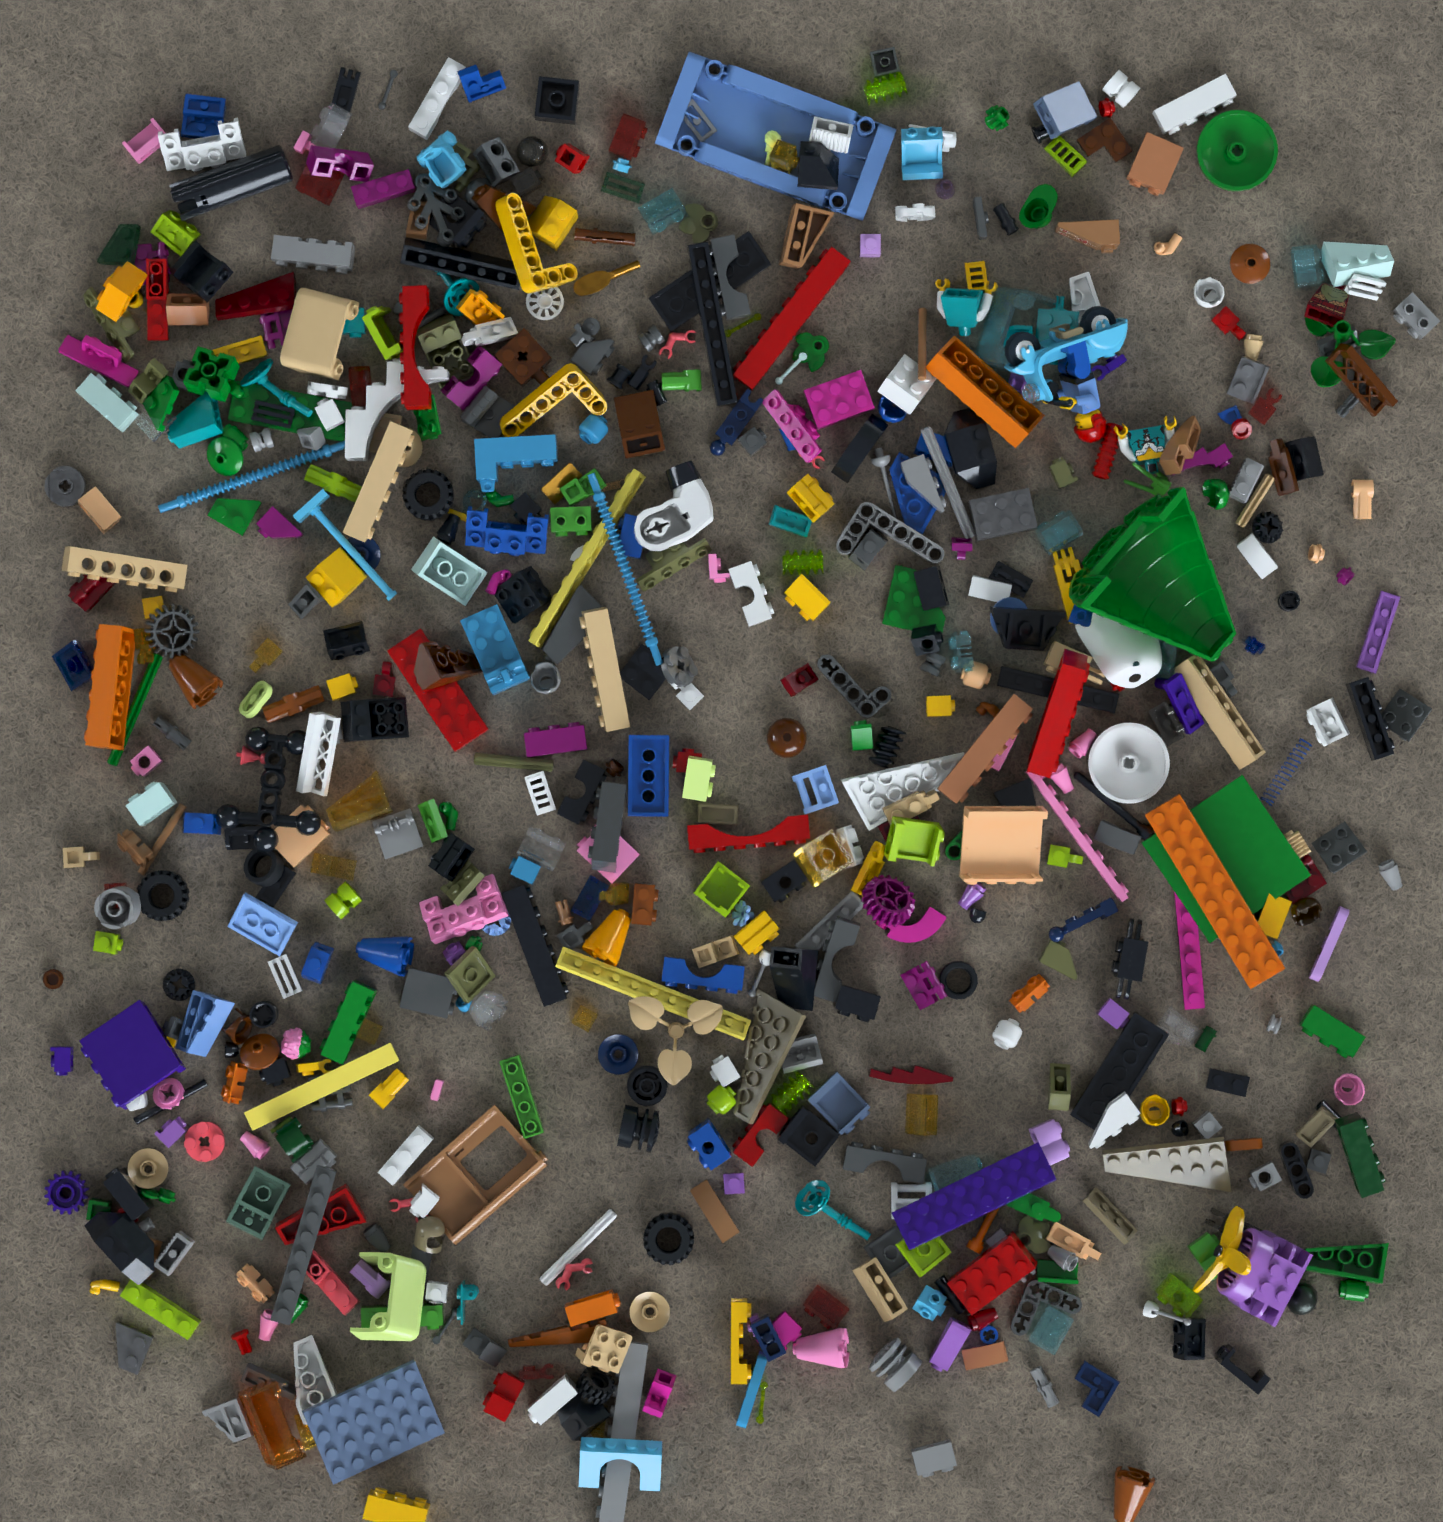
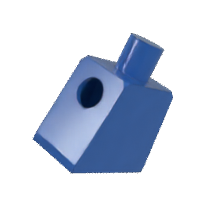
M183 812L182 833L221 835V827L216 822V814Z
M315 942L310 948L302 969V978L321 984L334 948Z

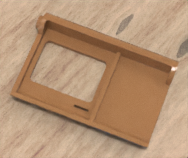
M494 1105L406 1181L403 1186L415 1196L419 1190L422 1192L423 1183L440 1197L429 1214L439 1218L444 1223V1233L457 1245L548 1166L546 1163L548 1158L541 1150L537 1152L524 1139L523 1135L504 1113ZM503 1126L526 1151L527 1155L492 1187L484 1190L461 1164V1160L498 1127Z

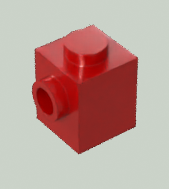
M682 748V752H678L677 756H673V768H676V772L686 773L688 757L702 758V754L694 753V749Z

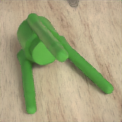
M1133 462L1132 465L1152 480L1150 486L1153 489L1126 479L1124 483L1147 491L1154 496L1158 494L1164 496L1172 484L1167 480L1168 477L1159 470L1156 473L1158 476L1155 477Z

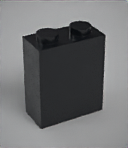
M117 1167L105 1176L107 1180L103 1184L132 1221L154 1206L149 1198L141 1195L142 1190L129 1178L125 1167L120 1170Z

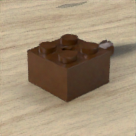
M525 328L494 355L522 387L531 379H535L541 385L550 378L543 370L552 361V358ZM521 353L522 355L528 354L526 362L524 360L519 361Z

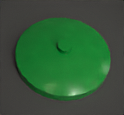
M1230 110L1212 118L1202 130L1196 148L1197 161L1205 177L1217 187L1228 191H1246L1258 186L1270 175L1277 161L1278 144L1272 128L1260 116L1249 111Z

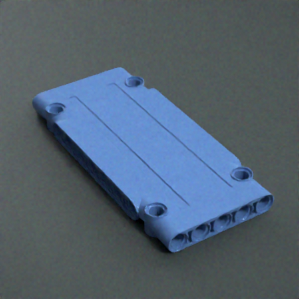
M689 51L655 144L679 152L682 156L692 157L695 161L813 206L819 208L826 207L833 212H839L863 221L897 129L876 122L870 117L860 116L852 109L734 65L727 66L718 60H711ZM717 66L720 72L717 75H712L709 72V68ZM692 99L717 129V132L704 142L698 140L683 120L686 116L702 137L711 131L693 105L688 107ZM814 116L854 125L848 153L830 150L839 158L838 190L797 187L801 141L809 142ZM695 118L698 120L700 118L701 123L699 125H695L693 123V119ZM868 123L871 130L867 132L862 131L860 124ZM773 130L781 136V144L777 153L772 154L770 166H766L765 135L768 131ZM688 141L692 144V148L690 150H683L681 143ZM840 198L843 201V205L835 207L832 204V199Z

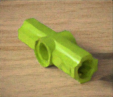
M312 464L304 478L305 481L323 488L326 492H330L337 497H344L354 503L362 486L348 481L344 476L332 471L330 473Z

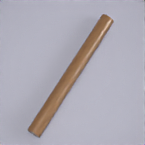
M926 308L919 309L918 380L920 381L926 380Z
M179 803L151 849L154 852L155 858L187 808ZM147 861L146 869L140 866L137 872L144 876L152 862Z

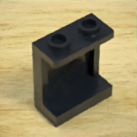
M196 241L192 243L169 270L180 283L207 303L234 273L226 263L211 255Z
M1227 1344L1226 1347L1222 1345L1216 1352L1218 1356L1216 1360L1259 1395L1271 1378L1260 1369L1253 1378L1248 1376L1229 1360L1236 1350L1230 1344Z

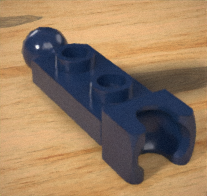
M750 389L744 392L715 433L720 438L710 444V452L713 455H722L725 452L726 442L731 446L762 405V398H759L755 403H751L748 400V396L751 394Z
M1111 897L1095 906L1096 910L1094 907L1083 911L1084 916L1077 919L1075 915L1065 920L1066 925L1063 927H1052L1049 931V938L1054 942H1060L1065 934L1099 917L1103 920L1119 910Z

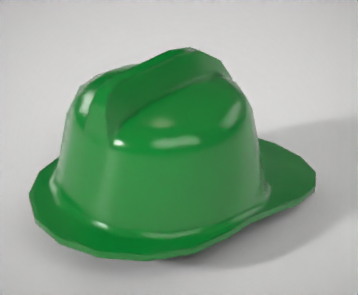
M1042 184L1032 190L1019 213V220L1023 226L1038 229L1050 223L1052 212L1058 201V194L1054 187Z

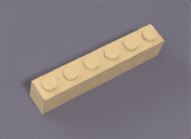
M390 421L343 530L344 534L362 542L372 539L375 528H372L375 520L379 521L382 516L383 510L380 508L383 501L387 503L391 491L388 489L391 483H396L399 473L396 472L399 464L403 466L407 454L404 452L406 447H411L415 435H412L414 430Z
M600 607L581 611L582 617H579L581 629H585L586 636L583 637L585 649H589L590 656L587 657L589 669H593L594 676H591L592 687L597 690L598 696H594L596 707L600 708L601 715L598 716L600 727H604L606 732L628 728L630 723L608 608Z
M1192 655L1172 669L1174 674H1182L1199 712L1203 715L1210 729L1215 733L1239 770L1266 753L1201 657Z

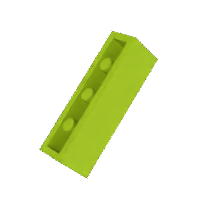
M130 1279L120 1294V1297L187 1340L191 1338L201 1322L200 1319L144 1283L137 1285Z

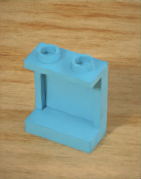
M942 127L901 129V170L903 180L943 178Z

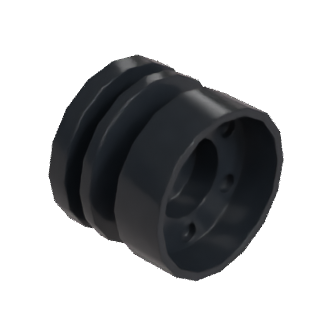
M625 1104L617 1146L631 1148L633 1141L636 1140L638 1141V1150L641 1151L642 1143L646 1142L648 1143L646 1152L651 1153L657 1141L660 1126L659 1111L654 1110L653 1119L648 1118L649 1109H646L643 1117H640L638 1107Z

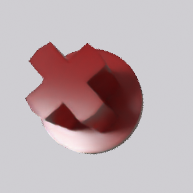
M243 1329L231 1335L232 1340H236L242 1355L252 1352L247 1338L249 1334L248 1329Z

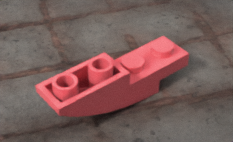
M313 1249L306 1274L320 1287L343 1315L348 1314L360 1302L359 1299Z

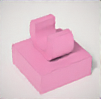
M302 131L294 146V150L303 155L305 149L309 151L311 145L316 146V144L310 141L312 136L309 133Z

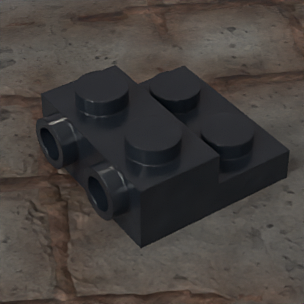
M643 644L640 645L620 672L621 679L649 701L666 680L661 665L656 666L650 648Z

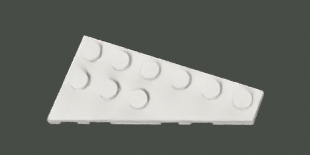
M957 753L840 780L864 824L870 831L887 821L882 808L916 791L921 792L924 790L927 793L935 789L938 792L937 788L965 753Z

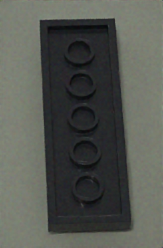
M749 231L736 239L738 257L729 264L726 271L728 283L733 289H737L771 266L770 261ZM711 257L712 265H714V258ZM691 270L648 298L670 332L699 314ZM717 276L715 277L716 285L719 284Z
M1134 1012L1070 1115L1095 1130L1110 1101L1124 1091L1129 1097L1131 1096L1169 1036V1033Z

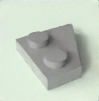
M239 1397L202 1411L203 1415L216 1423L215 1426L220 1431L225 1432L226 1436L233 1443L254 1435Z

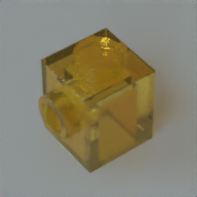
M777 140L769 155L771 167L790 174L799 162L796 146Z

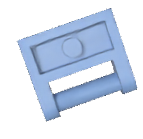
M826 765L792 776V780L796 782L804 805V815L839 803ZM808 777L818 803L813 806L803 779Z

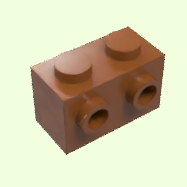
M635 883L631 924L651 926L652 922H656L657 910L653 909L654 901L658 902L659 890L655 889V885Z

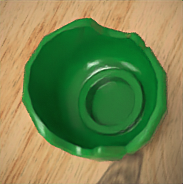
M1207 479L1204 481L1203 495L1210 498V502L1207 505L1215 510L1222 509L1227 505L1229 488L1225 481L1221 479Z

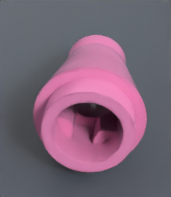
M1088 728L1083 734L1070 742L1069 751L1077 758L1086 756L1097 734Z
M1059 763L1056 773L1052 772L1051 779L1066 794L1072 791L1074 786L1072 785L1067 767Z
M246 1131L240 1138V1141L244 1143L254 1158L257 1157L261 1160L270 1150L268 1142L251 1134L249 1131Z
M265 1309L260 1315L258 1338L263 1341H270L278 1325V1322L270 1320L273 1312L270 1309Z

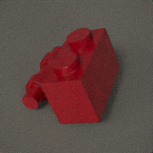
M83 574V580L80 583L75 582L71 586L68 596L75 604L89 613L116 583L107 582V578L100 577L99 580L87 579L88 575Z

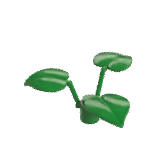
M1305 317L1306 326L1310 333L1322 337L1327 332H1334L1333 336L1336 340L1335 349L1340 343L1346 342L1351 336L1355 344L1361 346L1362 355L1368 359L1377 360L1384 357L1396 342L1393 336L1372 329L1361 332L1358 341L1347 321H1338L1332 327ZM1326 356L1315 359L1311 365V375L1317 386L1331 387L1341 381L1325 361L1328 358ZM1333 361L1337 366H1343L1342 362Z

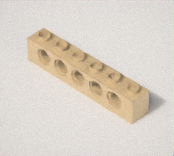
M67 546L64 550L62 571L68 572V576L80 577V574L88 575L87 579L99 580L100 577L107 578V582L119 583V580L127 581L126 585L138 586L139 583L146 584V588L158 589V586L165 587V591L177 592V589H184L187 565ZM85 558L89 561L87 569L82 567V561ZM104 561L109 566L107 572H104L101 568ZM124 564L128 568L126 575H123L121 572V567ZM142 568L147 570L145 578H142L140 574ZM162 571H165L167 575L165 581L160 579Z

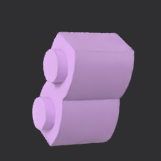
M1050 1119L1029 1128L1034 1144L1039 1142L1050 1165L1069 1157L1070 1147L1067 1141H1063L1061 1137L1062 1128L1059 1122Z

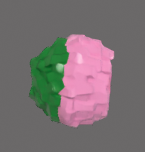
M296 1027L284 1032V1038L281 1041V1053L293 1060L301 1059L311 1052L310 1044L312 1040L305 1033V1030Z

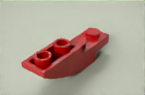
M146 259V274H148L146 277L147 340L169 341V325L166 313L167 294H169L167 259Z

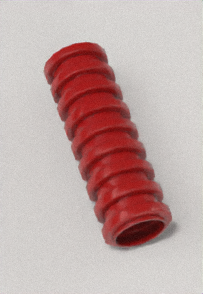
M1106 423V434L1102 437L1104 439L1100 443L1102 447H1099L1100 453L1097 454L1098 459L1095 460L1097 464L1094 465L1093 468L1095 470L1091 473L1094 477L1104 480L1109 479L1108 473H1111L1110 467H1113L1112 461L1115 460L1113 456L1116 455L1117 452L1115 450L1118 449V435L1115 433L1114 427L1118 428V432L1123 430L1121 425L1115 423Z

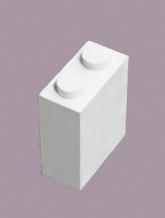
M564 1374L529 1404L527 1409L529 1412L527 1414L534 1423L538 1422L542 1425L578 1394L579 1389L576 1388V1384L567 1374Z

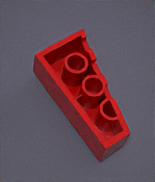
M347 1183L330 1192L318 1235L366 1223L367 1218ZM304 1208L276 1223L275 1229L285 1245L294 1243Z

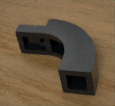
M871 414L831 472L848 483L884 433L888 424L874 414Z

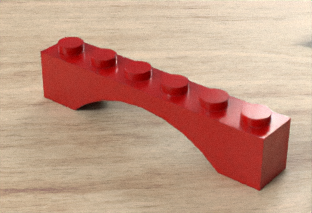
M427 285L402 286V292H399L400 305L403 304V312L399 313L400 325L403 324V332H400V344H403V352H400V362L404 364V372H401L400 375L401 384H404V392H401V404H404L407 410L432 409L431 388L419 373L414 352L418 327L430 309L429 288Z
M808 814L787 816L773 829L752 836L726 834L708 824L687 826L689 850H693L694 853L706 852L705 848H713L714 852L726 851L725 846H734V850L746 849L747 844H754V848L766 847V843L774 842V846L786 845V841L794 840V844L806 843V839H810Z

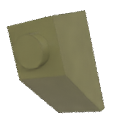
M1049 940L1039 962L1076 980V970L1070 951L1065 948L1066 943Z
M1050 1063L1048 1110L1068 1111L1071 1097L1070 1064Z

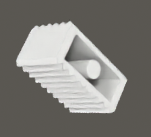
M814 116L809 142H820L829 150L846 154L848 153L854 125Z

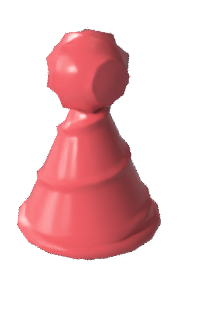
M243 745L242 753L237 752L236 754L237 757H241L240 765L257 760L262 764H266L264 758L266 753H262L259 756V754L248 749L245 745Z

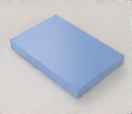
M245 892L227 927L280 957L298 922Z

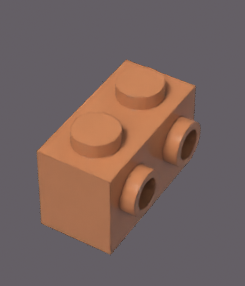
M167 294L166 313L168 325H208L210 317L209 301L207 303L196 294Z

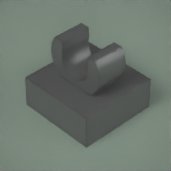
M173 1016L170 1017L169 1022L165 1020L162 1027L165 1029L163 1035L178 1041L183 1020Z

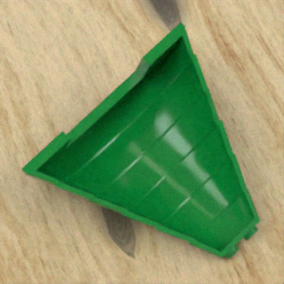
M1184 487L1170 489L1167 492L1168 496L1162 497L1158 494L1136 507L1123 517V525H1119L1115 529L1112 527L1093 546L1081 562L1084 568L1076 572L1072 578L1069 587V597L1081 609L1096 613L1099 616L1118 622L1123 626L1140 631L1145 635L1162 640L1167 644L1187 650L1191 654L1213 662L1220 657V652L1233 642L1236 631L1212 561L1209 560L1195 513L1191 510L1186 493L1187 490Z

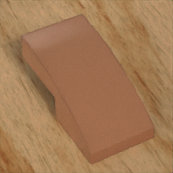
M1004 1341L962 1350L966 1370L1008 1361Z

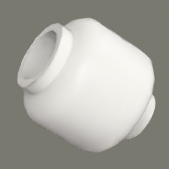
M1014 1019L1000 1020L992 1035L995 1040L994 1043L1002 1049L1014 1048L1022 1035V1030L1019 1027V1023Z

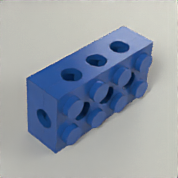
M629 735L628 816L669 817V735ZM647 750H651L655 754L654 759L649 762L643 758V754ZM647 770L654 772L655 777L651 782H646L643 779V774ZM650 790L654 793V799L651 802L643 800V793Z
M709 1118L688 1131L687 1143L693 1151L697 1150L699 1152V1161L705 1169L709 1167L710 1170H713L732 1157L731 1150ZM705 1142H711L713 1144V1147L705 1148L703 1144Z

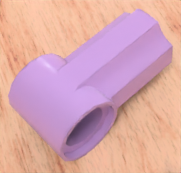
M363 1259L350 1271L376 1299H379L390 1287L391 1282L389 1280L386 1281L380 1272L377 1273Z

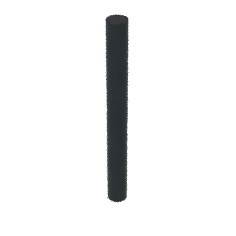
M203 1079L185 1089L183 1093L184 1099L207 1087L206 1080ZM156 1105L133 1119L138 1125L164 1110Z

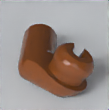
M981 702L976 707V711L981 716L988 712L995 717L1000 711L996 705L987 702Z

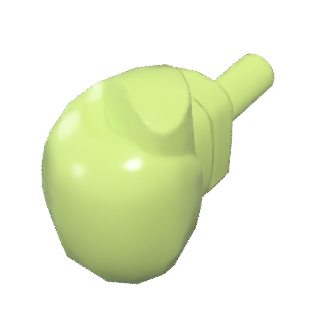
M773 130L768 131L765 135L766 166H770L772 154L777 153L781 144V136Z

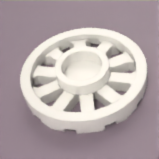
M558 287L550 288L547 293H545V290L541 291L542 294L534 292L537 298H531L532 293L527 294V309L533 317L539 320H551L557 317L563 309L564 298ZM555 289L557 293L551 296L552 291ZM557 297L561 299L560 301H553ZM530 302H537V304H535V305H533V306H530L529 303H530ZM552 305H558L559 309L556 310ZM540 307L538 312L535 314L533 310ZM543 309L545 310V317H541ZM548 309H550L554 314L550 316Z

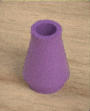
M979 882L975 885L968 884L958 904L968 910L970 906L985 895L986 888Z

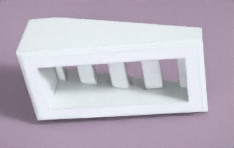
M544 771L524 777L537 816L556 810ZM542 779L541 783L531 785V781ZM542 786L545 787V790L536 793L533 792V789ZM547 794V798L536 801L535 797ZM550 802L549 806L539 809V804Z

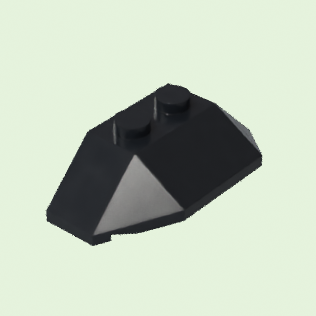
M971 408L953 412L944 437L955 474L975 489L994 485L996 482L997 459L986 422L977 416Z
M98 1212L84 1225L97 1246L123 1274L137 1285L143 1283L154 1272V1242L135 1221L130 1219L127 1213Z

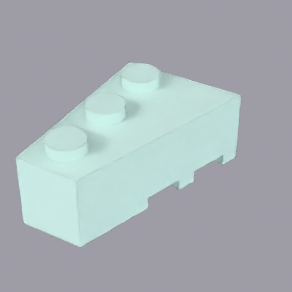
M1324 241L1320 254L1321 261L1333 287L1348 285L1354 273L1377 279L1389 277L1394 264V259L1387 245Z
M90 373L75 391L117 429L124 432L139 415L136 412L137 407L129 400L125 403L120 398L122 394L116 388H108L105 385L107 381L100 374L95 376Z

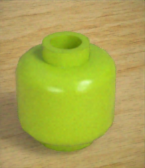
M718 1085L707 1095V1104L716 1114L724 1115L735 1106L736 1099L734 1096L736 1093L729 1085L726 1088Z

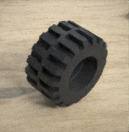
M421 469L417 473L411 474V477L405 481L406 484L402 490V497L406 508L416 518L424 521H434L437 518H442L445 513L449 512L450 507L453 505L454 493L450 481L444 474L437 470ZM425 483H432L440 490L439 501L430 507L421 505L416 497L418 488Z
M158 870L147 874L137 887L141 902V912L146 914L148 918L156 921L172 920L180 916L182 911L186 909L187 902H189V889L186 887V882L181 879L180 875L172 871ZM162 883L169 885L174 892L173 902L165 908L156 906L151 898L153 888Z
M662 1213L657 1217L655 1216L645 1229L643 1236L644 1248L649 1257L662 1265L680 1263L688 1257L693 1249L694 1233L692 1227L679 1214ZM665 1227L675 1228L681 1236L679 1246L672 1251L663 1250L657 1243V1235Z

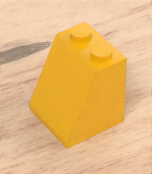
M545 195L528 222L532 235L557 251L579 217L576 209L560 199Z

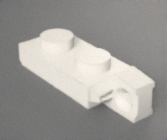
M507 317L503 320L498 319L475 325L474 328L469 330L470 332L463 334L461 341L464 346L473 344L483 346L512 339L518 334L512 318Z

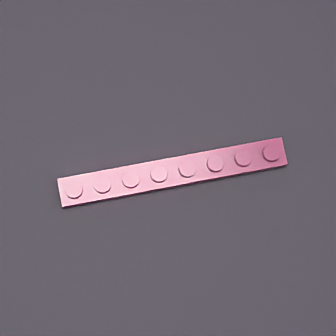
M1026 771L1025 773L1118 900L1124 902L1128 899L1127 893L1129 891L1122 882L1118 884L1114 878L1117 876L1110 866L1106 867L1102 862L1105 858L1099 850L1094 851L1091 847L1093 842L1086 833L1083 835L1078 828L1081 826L1074 817L1070 818L1066 813L1069 809L1064 802H1058L1055 798L1057 793L1050 784L1047 786L1042 779L1045 777Z

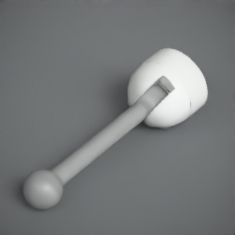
M764 949L761 950L759 955L762 966L752 989L748 992L750 997L756 996V988L766 966H770L771 952Z
M1148 1300L1145 1303L1143 1316L1154 1318L1159 1314L1181 1321L1186 1326L1191 1324L1190 1318L1184 1319L1160 1311L1158 1304Z

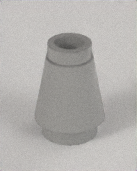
M1393 859L1386 860L1378 865L1379 873L1392 891L1403 886L1398 865Z
M1052 1245L1047 1252V1255L1064 1271H1072L1078 1263V1257H1076L1075 1253Z

